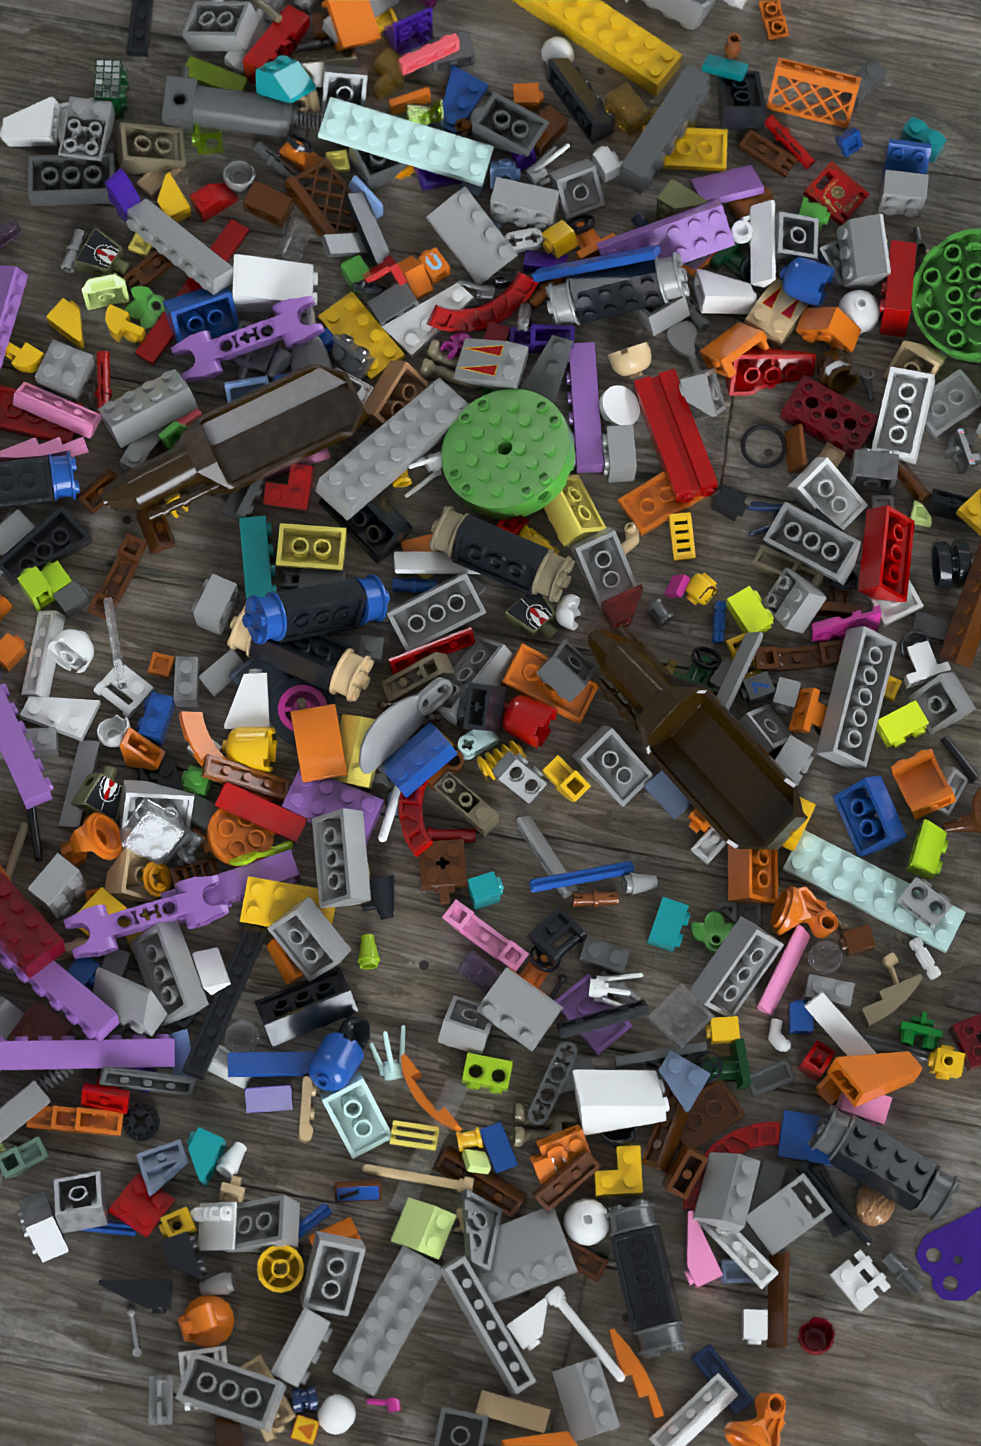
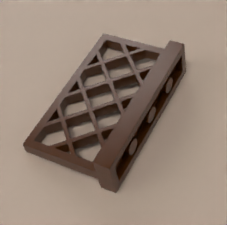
M327 158L296 177L291 176L286 179L285 191L293 198V202L320 238L324 234H338V228L351 230L350 233H353V231L359 233L356 226H354L353 220L352 225L339 223L341 214L351 216L350 211L342 209L343 201H345L344 194H350L352 191ZM326 167L330 172V178L317 176L318 170ZM304 178L314 180L312 189L303 187L300 181ZM316 181L328 183L327 192L316 190ZM331 184L339 185L343 190L342 195L330 193ZM313 195L325 196V205L316 204L313 200ZM328 198L341 200L340 207L327 206ZM326 211L338 213L337 222L329 221L325 217Z

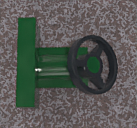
M734 241L735 245L719 250L712 257L710 267L716 272L724 265L739 277L741 281L751 282V256L747 257L739 250L745 243Z
M699 646L694 648L691 653L693 662L686 676L676 671L672 675L707 687L706 684L713 670L718 669L722 659L715 650ZM701 651L708 652L712 654L715 658H712L707 654H703Z
M744 1038L735 1039L729 1046L731 1056L719 1057L712 1051H703L694 1057L692 1063L696 1064L697 1060L701 1062L700 1068L711 1074L706 1084L714 1081L735 1079L737 1090H746L752 1083ZM705 1054H712L715 1057L705 1058L704 1060L701 1056Z

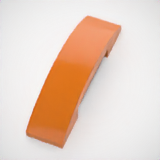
M405 1053L401 1055L404 1078L416 1101L429 1115L445 1127L456 1132L463 1130L445 1107L440 1111L436 1110L416 1083L423 1075Z

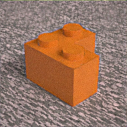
M838 307L804 308L796 331L802 336L803 340L807 342L824 341L831 347V350L840 348L847 352H853L862 330Z

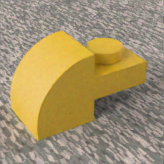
M109 304L105 319L112 338L120 343L124 336L132 343H136V341L142 343L146 337L145 328L131 323L129 312Z
M9 342L5 357L12 361L11 364L23 373L37 372L45 356L43 352L27 342L21 349Z
M559 755L541 771L556 786L555 789L571 802H576L591 787Z

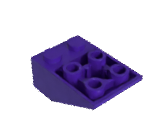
M431 7L422 9L384 26V38L395 57L411 52V50L419 46L422 47L428 44V40L433 38Z

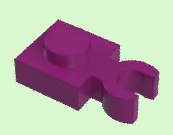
M465 331L451 336L448 341L443 342L439 350L449 351L447 359H453L456 353L460 356L465 338H472Z

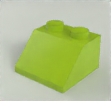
M924 819L917 830L905 872L931 880L935 874L939 875L943 864L939 859L941 853L945 854L949 843L948 840H945L947 832L929 820Z

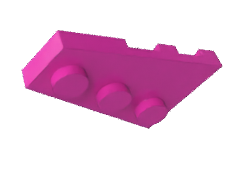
M880 605L872 607L873 611L863 614L861 610L852 612L853 615L845 619L837 616L812 623L810 632L811 642H827L834 639L844 640L847 629L865 626L878 633L882 614Z

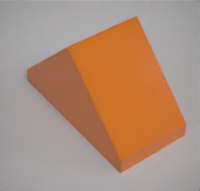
M412 255L397 263L407 280L408 287L417 300L434 291L423 263Z
M130 727L127 728L119 745L125 764L128 767L157 770L165 754L164 750Z

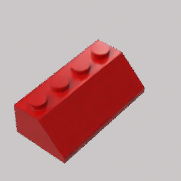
M889 505L866 511L858 591L872 599L904 603L907 602L915 521Z

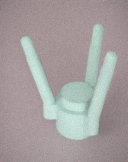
M404 1025L401 1026L399 1063L397 1059L393 1060L390 1042L386 1031L383 1032L388 1061L384 1062V1066L372 1042L369 1043L379 1067L380 1076H384L385 1081L403 1078L401 1055L405 1053Z

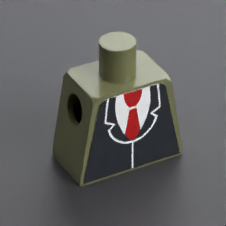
M96 228L75 259L78 271L97 277L114 274L115 271L125 275L130 268V264L122 260L124 258L123 248Z
M540 593L532 596L525 594L505 612V620L531 639H535L542 633L550 641L559 632L551 624L556 619V612L545 596Z
M106 765L102 774H88L71 804L89 815L98 812L117 822L123 789L122 785L114 781L117 769Z

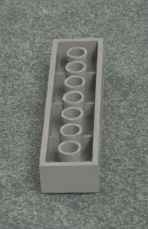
M438 378L323 474L318 480L316 492L346 520H349L403 474L410 464L417 462L444 439L449 427L456 421L459 414L465 411L464 408L469 404L442 379Z

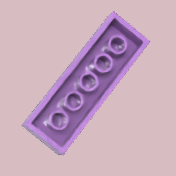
M717 199L598 242L597 246L600 255L603 256L659 245L661 251L658 255L659 259L672 256L673 252L681 254L683 263L733 246L735 243L720 200Z

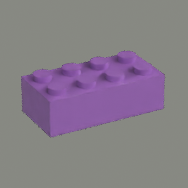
M299 767L282 807L306 818L310 824H312V818L342 808L363 811L367 846L384 808V800L332 778L303 783Z

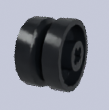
M954 540L951 546L946 541L934 542L931 551V567L935 588L937 590H949L953 582L957 589H963L972 565L967 541Z

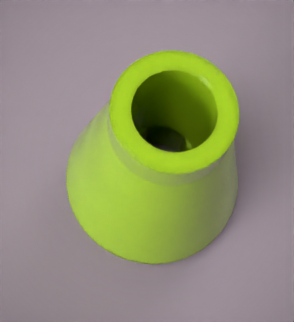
M373 934L361 935L357 961L361 969H375L380 962Z

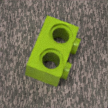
M467 1053L462 1083L466 1084V1088L479 1090L480 1087L489 1088L488 1092L494 1094H502L503 1091L507 1092L513 1061ZM478 1067L482 1070V1075L478 1078H473L469 1074L470 1069ZM498 1071L502 1072L505 1075V1079L502 1082H495L492 1079V1074Z

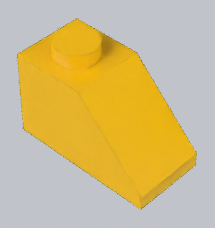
M170 172L167 173L157 203L160 210L178 223L192 216L191 208Z
M62 298L46 316L48 324L82 350L85 346L80 307L75 302H68Z

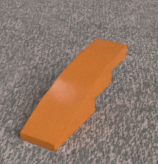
M45 1106L27 1121L26 1128L121 1136L123 1113L81 1107Z
M609 1330L608 1333L618 1367L625 1377L631 1375L637 1398L647 1396L653 1418L663 1417L664 1413L657 1393L644 1367L616 1330Z

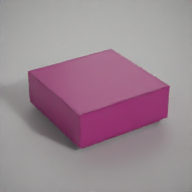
M685 574L672 576L664 595L669 599L681 598L690 578Z

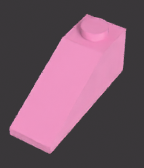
M691 1210L686 1216L685 1267L687 1271L684 1272V1275L689 1285L693 1284L696 1289L720 1278L723 1274L698 1221L693 1219L694 1212Z

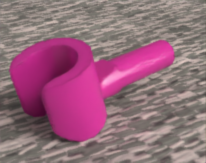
M367 1398V1404L387 1405L388 1412L401 1410L400 1401L397 1398Z

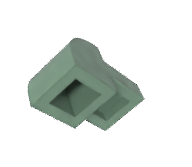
M38 1136L19 1147L15 1146L0 1154V1169L6 1179L13 1178L31 1170L30 1168L49 1159L50 1156L41 1138Z

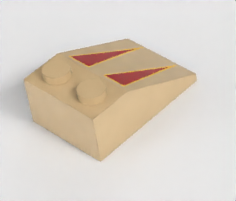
M778 278L768 286L746 317L744 324L762 330L767 336L766 342L776 349H781L800 320L804 308H807L809 305L788 296L783 290V281Z

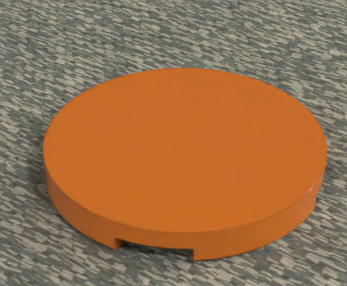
M218 808L209 820L207 827L208 844L213 854L226 865L235 868L241 867L230 865L229 860L254 851L264 852L273 846L275 833L223 809ZM257 858V859H255V860L252 861V862H255V861H258V860H261V859H264V858Z

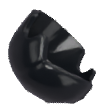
M348 1017L341 1023L338 1033L344 1034L343 1038L351 1042L355 1040L363 1051L368 1044L371 1027L367 1019Z
M637 1126L601 1132V1135L606 1144L612 1148L629 1146L637 1136Z

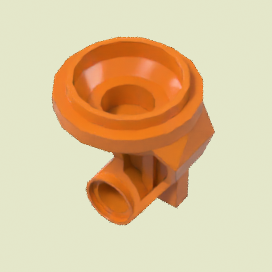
M96 812L87 816L84 825L74 830L70 841L61 844L60 850L63 857L75 867L86 863L88 852H94L102 859L112 860L117 858L123 850V837L113 819L105 814Z
M790 886L788 889H784L777 898L771 914L770 925L773 927L774 933L781 935L799 924L808 923L814 936L822 939L837 929L838 919L826 907L827 902L816 899L806 886L799 888ZM822 922L827 925V929L822 925Z
M214 1295L200 1296L191 1301L184 1314L177 1319L184 1341L206 1348L216 1347L225 1342L232 1334L235 1324L234 1312L230 1305L221 1297Z
M762 1392L755 1399L757 1417L755 1419L729 1422L724 1428L725 1438L732 1446H780V1431L786 1423L783 1420L786 1408L785 1398L778 1393Z

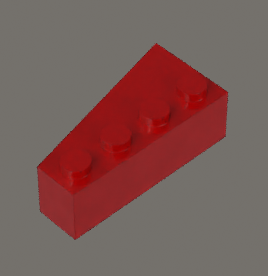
M289 4L284 10L279 12L282 20L279 23L274 21L242 59L244 75L248 78L249 82L256 85V69L264 66L265 63L277 59L278 56L290 57L297 47V43H300L311 27L309 15Z

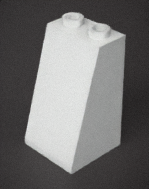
M234 254L233 300L236 312H274L272 307L275 304L287 299L312 296L315 305H317V292H314V285H318V272H314L313 264Z
M573 1070L575 1100L584 1135L666 1121V1111H669V1103L667 1097L662 1096V1093H665L664 1083L662 1079L658 1080L656 1070Z

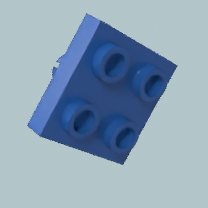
M889 139L882 181L886 170L927 174L932 144Z

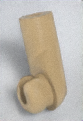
M633 522L627 523L624 527L626 540L621 546L625 555L639 543V529Z

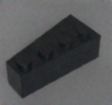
M60 506L0 560V574L13 586L19 583L17 578L23 570L36 566L41 571L46 564L60 561L92 544V537Z

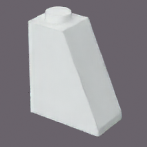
M49 97L3 118V125L0 128L1 139L9 147L57 146L61 105L54 97Z
M702 269L696 270L692 287L701 313L749 314L757 302V295L753 292L750 283Z
M250 669L249 674L243 675L224 724L225 730H233L236 727H271L268 674L263 673L262 669Z

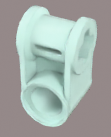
M473 729L459 739L456 750L461 752L464 760H471L497 745L500 739L495 731ZM463 745H465L466 747L471 746V750H469L468 748L463 749Z

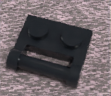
M559 907L534 928L527 938L547 956L548 961L552 965L556 966L561 961V957L576 944L586 940L587 934ZM570 931L573 936L555 951L551 946Z

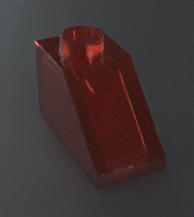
M642 584L602 601L601 610L612 631L621 625H624L626 628L631 625L630 623L634 619L643 593Z

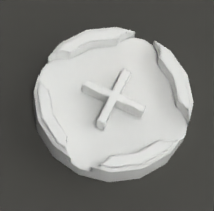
M615 385L605 390L600 397V412L606 422L612 423L611 426L633 425L638 420L640 405L631 390L624 386Z

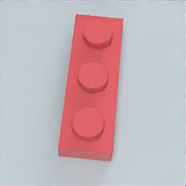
M457 34L445 35L437 42L425 44L413 53L408 52L399 58V70L404 76L460 50Z

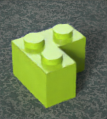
M58 561L46 564L41 572L36 566L27 568L17 578L24 594L37 612L55 601L53 594L72 582Z

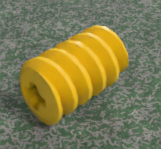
M513 740L509 741V748L502 744L501 752L494 748L493 756L486 752L485 760L481 756L476 758L479 770L486 782L487 776L496 780L495 774L491 770L508 751H511L514 755L520 753L526 758L518 742L516 744Z

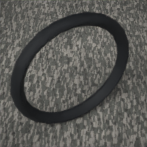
M757 425L750 428L744 434L741 441V450L743 456L750 464L760 468H769L777 465L784 458L787 443L785 437L777 428L770 425ZM759 429H767L779 436L782 442V452L775 461L758 463L749 457L745 444L752 432Z

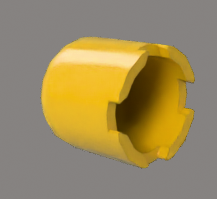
M236 727L231 730L227 740H223L222 752L226 753L229 761L263 772H272L273 768L270 767V764L276 761L277 740H273L272 734H275L276 730L274 727Z

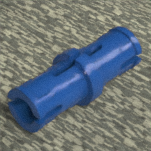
M393 577L392 592L423 593L437 586V579Z

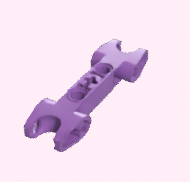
M306 296L279 302L272 307L275 317L213 340L209 331H201L188 336L171 347L172 353L175 356L184 354L195 356L193 367L183 372L180 376L186 383L209 380L223 373L220 363L281 340H284L287 349L308 343L325 332L321 323L312 325L300 323L302 313L315 305L313 297ZM273 328L270 336H263L265 329ZM247 336H250L249 343L245 342ZM226 343H232V348L229 351H223V346Z
M218 875L192 877L175 884L177 895L108 915L106 905L101 904L86 908L65 919L64 925L66 929L84 928L90 934V938L86 943L72 950L74 959L99 957L118 950L117 938L148 930L159 922L185 919L187 928L194 929L208 925L228 914L227 905L210 906L202 898L207 890L220 884ZM166 906H172L175 912L167 915L162 910ZM155 909H158L160 918H157V913H155ZM147 913L150 916V920L146 921L143 914ZM121 919H128L131 923L128 927L122 928L118 925V922Z

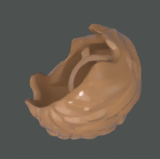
M865 1184L860 1188L856 1197V1214L861 1222L867 1226L873 1227L887 1222L895 1208V1202Z

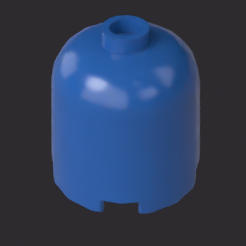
M795 258L790 262L789 266L784 265L781 271L780 278L783 279V290L794 299L813 307H821L827 295V292H824L826 283L831 284L835 269L807 258Z
M342 1033L326 1035L309 1062L308 1073L311 1081L318 1088L327 1092L343 1089L359 1069L364 1058L359 1044L355 1040L351 1042L343 1038L344 1034Z

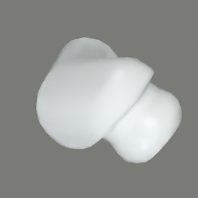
M771 1019L768 1034L769 1042L776 1050L786 1052L790 1049L791 1043L781 1034L783 1021Z

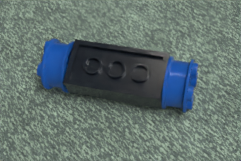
M68 451L63 456L52 457L51 454H48V456L0 462V507L47 501L57 502L58 498L72 497L73 500H76V493H80L79 482L77 479H74L73 471H77L75 458H71Z
M369 574L364 579L352 577L347 580L276 593L268 592L264 597L251 595L246 600L245 614L242 617L244 627L248 628L254 643L261 645L269 639L283 643L357 629L371 620L376 623L382 622L386 617L387 603L390 601V596L378 576Z

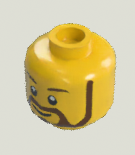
M696 573L686 587L685 591L688 593L686 598L695 606L697 603L706 605L717 593V583L706 573L702 575Z

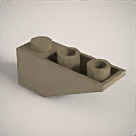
M450 771L433 786L458 814L484 838L500 822L499 814Z

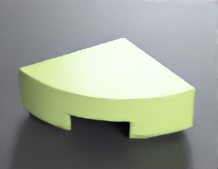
M914 500L910 518L915 521L916 525L930 528L932 520L929 512L922 503Z

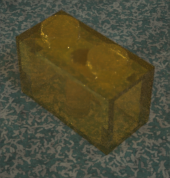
M627 81L606 94L605 108L607 112L615 116L619 127L623 131L626 130L629 135L650 122L652 112Z

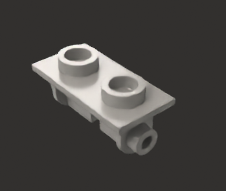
M149 1376L148 1425H173V1376Z

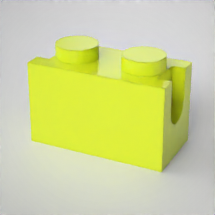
M750 586L727 598L726 607L743 633H765L772 628L771 624H773L774 618L768 608L765 609L761 604L762 599L756 590L753 591Z
M915 700L878 719L876 730L887 749L892 746L898 748L904 745L909 737L917 738L926 732L925 729L929 721Z

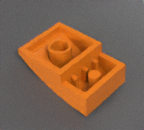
M335 704L290 711L302 782L347 775Z

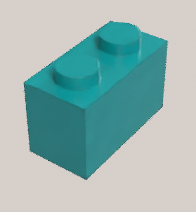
M494 871L467 879V890L474 910L500 902L504 888L500 876L495 877Z
M663 897L647 944L670 952L674 951L675 946L680 948L684 936L680 931L682 925L687 926L691 913L687 912L689 905Z

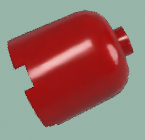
M518 695L509 703L505 702L502 727L509 735L538 749V746L542 747L552 730L548 727L551 720L556 721L558 711L556 708L531 697Z

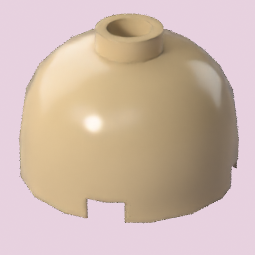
M648 342L608 354L613 370L621 376L630 375V379L642 376V371L649 367L652 358Z

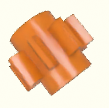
M696 808L688 816V819L691 821L689 827L696 833L699 830L705 833L711 827Z

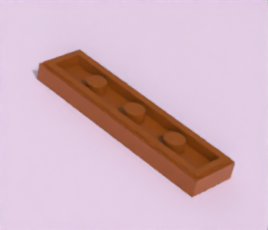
M207 754L204 758L201 777L222 784L228 782L248 792L284 803L288 794L290 780Z

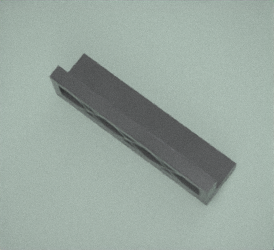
M704 1041L618 1056L614 1059L615 1069L621 1070L630 1067L633 1070H639L635 1066L643 1065L640 1070H643L647 1064L651 1063L660 1068L661 1065L657 1062H663L670 1050L683 1058L688 1057L686 1060L689 1061L692 1056L708 1051L707 1044ZM707 1054L702 1056L704 1060L707 1058ZM658 1072V1073H657L658 1080H659V1079L664 1080V1079L662 1078V1076L660 1075V1073Z

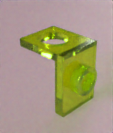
M441 99L430 108L409 103L406 105V120L427 125L431 122L440 123L444 119L443 100ZM437 108H438V109H439V113H438L437 118H435V112H436V110H437Z
M194 123L195 133H191L192 145L197 146L198 155L223 153L222 133L200 134L199 123ZM212 138L218 141V146L213 149L206 146L207 140Z

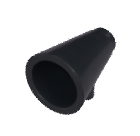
M394 875L370 879V895L373 901L361 903L362 911L376 909L381 920L393 918Z

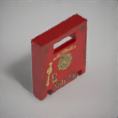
M832 161L803 193L812 203L815 202L828 207L826 212H830V218L839 226L843 225L845 219L848 220L862 205L864 200L869 197V193ZM826 175L830 182L820 191L816 185Z

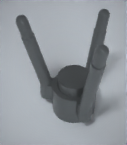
M453 276V279L458 281L459 285L477 290L476 299H479L480 302H472L465 308L479 307L493 300L495 287L482 284L479 286L474 281Z

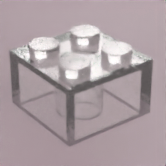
M144 798L119 832L121 844L160 866L185 833L183 818Z

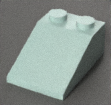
M360 1071L354 1074L343 1089L335 1092L324 1090L318 1092L352 1159L390 1140L391 1131Z

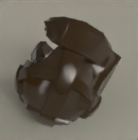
M840 348L827 351L817 363V372L821 384L838 394L851 390L858 384L861 377L858 374L850 375L852 361L851 355L847 351Z

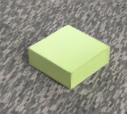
M469 1149L463 1151L462 1157L468 1172L489 1173L491 1166L486 1152Z

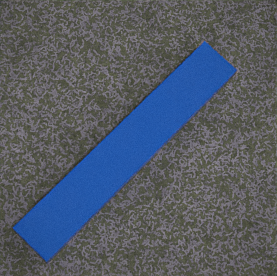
M659 245L538 268L532 276L534 282L653 260L661 251Z

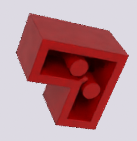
M292 464L290 466L288 485L266 482L263 504L309 511L315 467Z

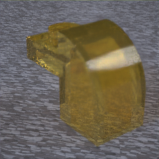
M389 47L374 61L375 72L381 76L380 80L374 85V96L380 101L385 95L389 96L392 93L394 86L401 91L405 84V75L403 76L399 70V58L401 57Z

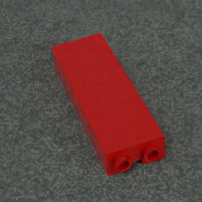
M675 369L661 372L658 376L652 378L648 376L634 380L633 391L639 402L642 416L676 504L691 502L695 497L699 496L708 497L713 495L717 491L718 481L685 396L681 395L679 388L680 380Z

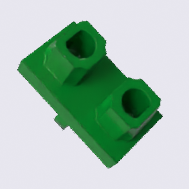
M925 1011L921 1012L920 1017L911 1016L910 1022L918 1023V1025L902 1021L898 1027V1031L901 1032L900 1043L912 1046L915 1036L923 1037L921 1048L929 1051L935 1049L937 1041L942 1038L943 1031L925 1027V1025L934 1026V1020L926 1019L927 1012Z

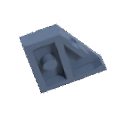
M671 1050L658 1071L686 1113H689L711 1075Z
M181 1139L136 1154L149 1196L157 1192L188 1164Z

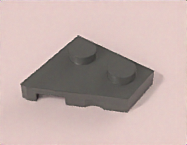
M837 239L818 249L819 261L835 269L832 279L835 288L844 285L839 240Z

